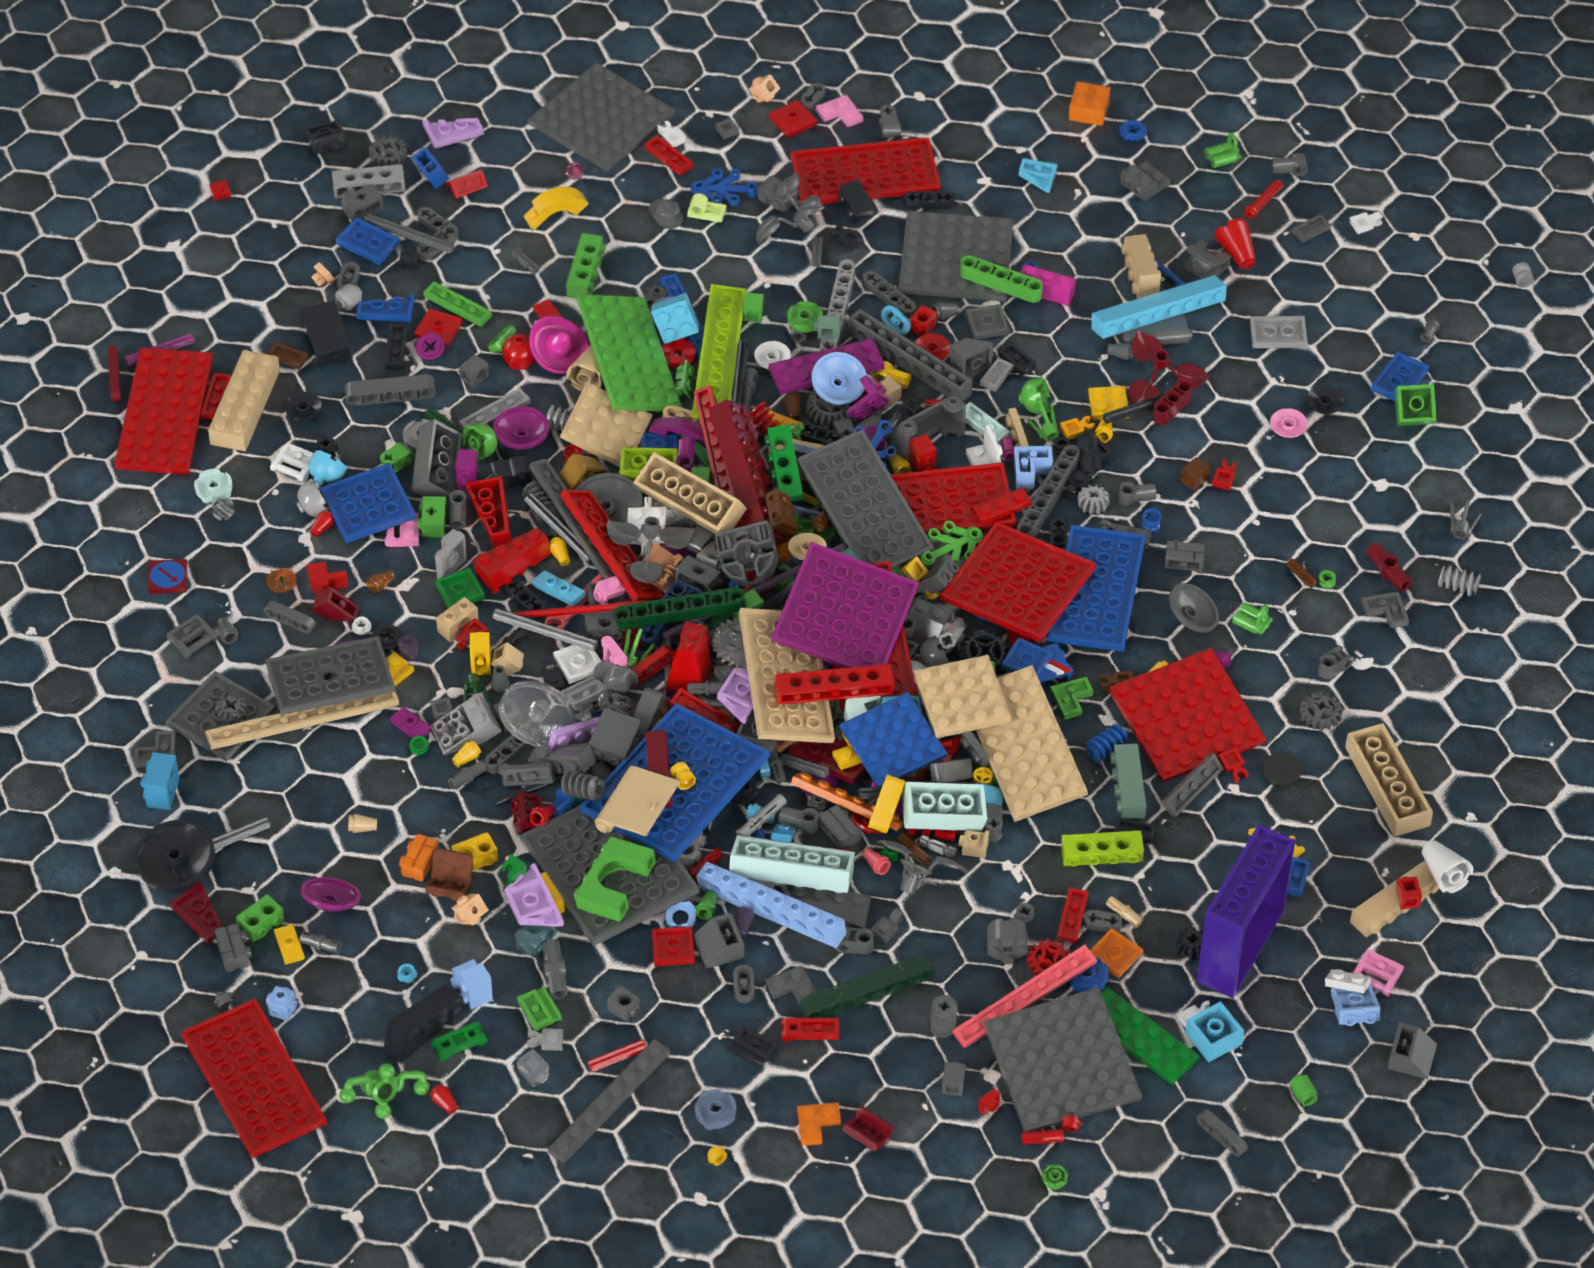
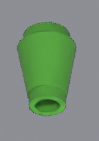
M707 891L696 906V914L700 919L709 920L715 915L717 894L714 891Z

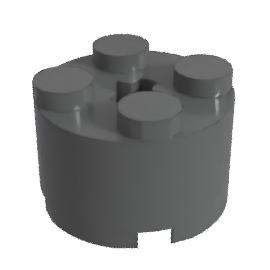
M1003 918L992 921L987 927V953L994 959L1001 960L1004 964H1012L1014 960L1020 959L1028 953L1026 925L1023 921L1016 918H1009L1010 921H1003Z

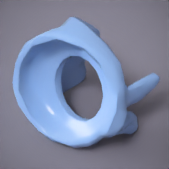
M682 901L666 909L667 925L670 928L693 927L697 916L695 905L690 901ZM679 910L685 911L689 916L688 921L681 925L674 923L672 919L673 914Z

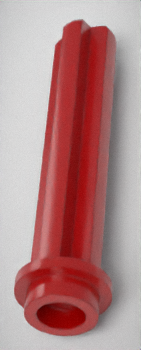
M1275 180L1250 206L1245 208L1244 214L1247 218L1257 217L1258 212L1283 187L1281 181Z

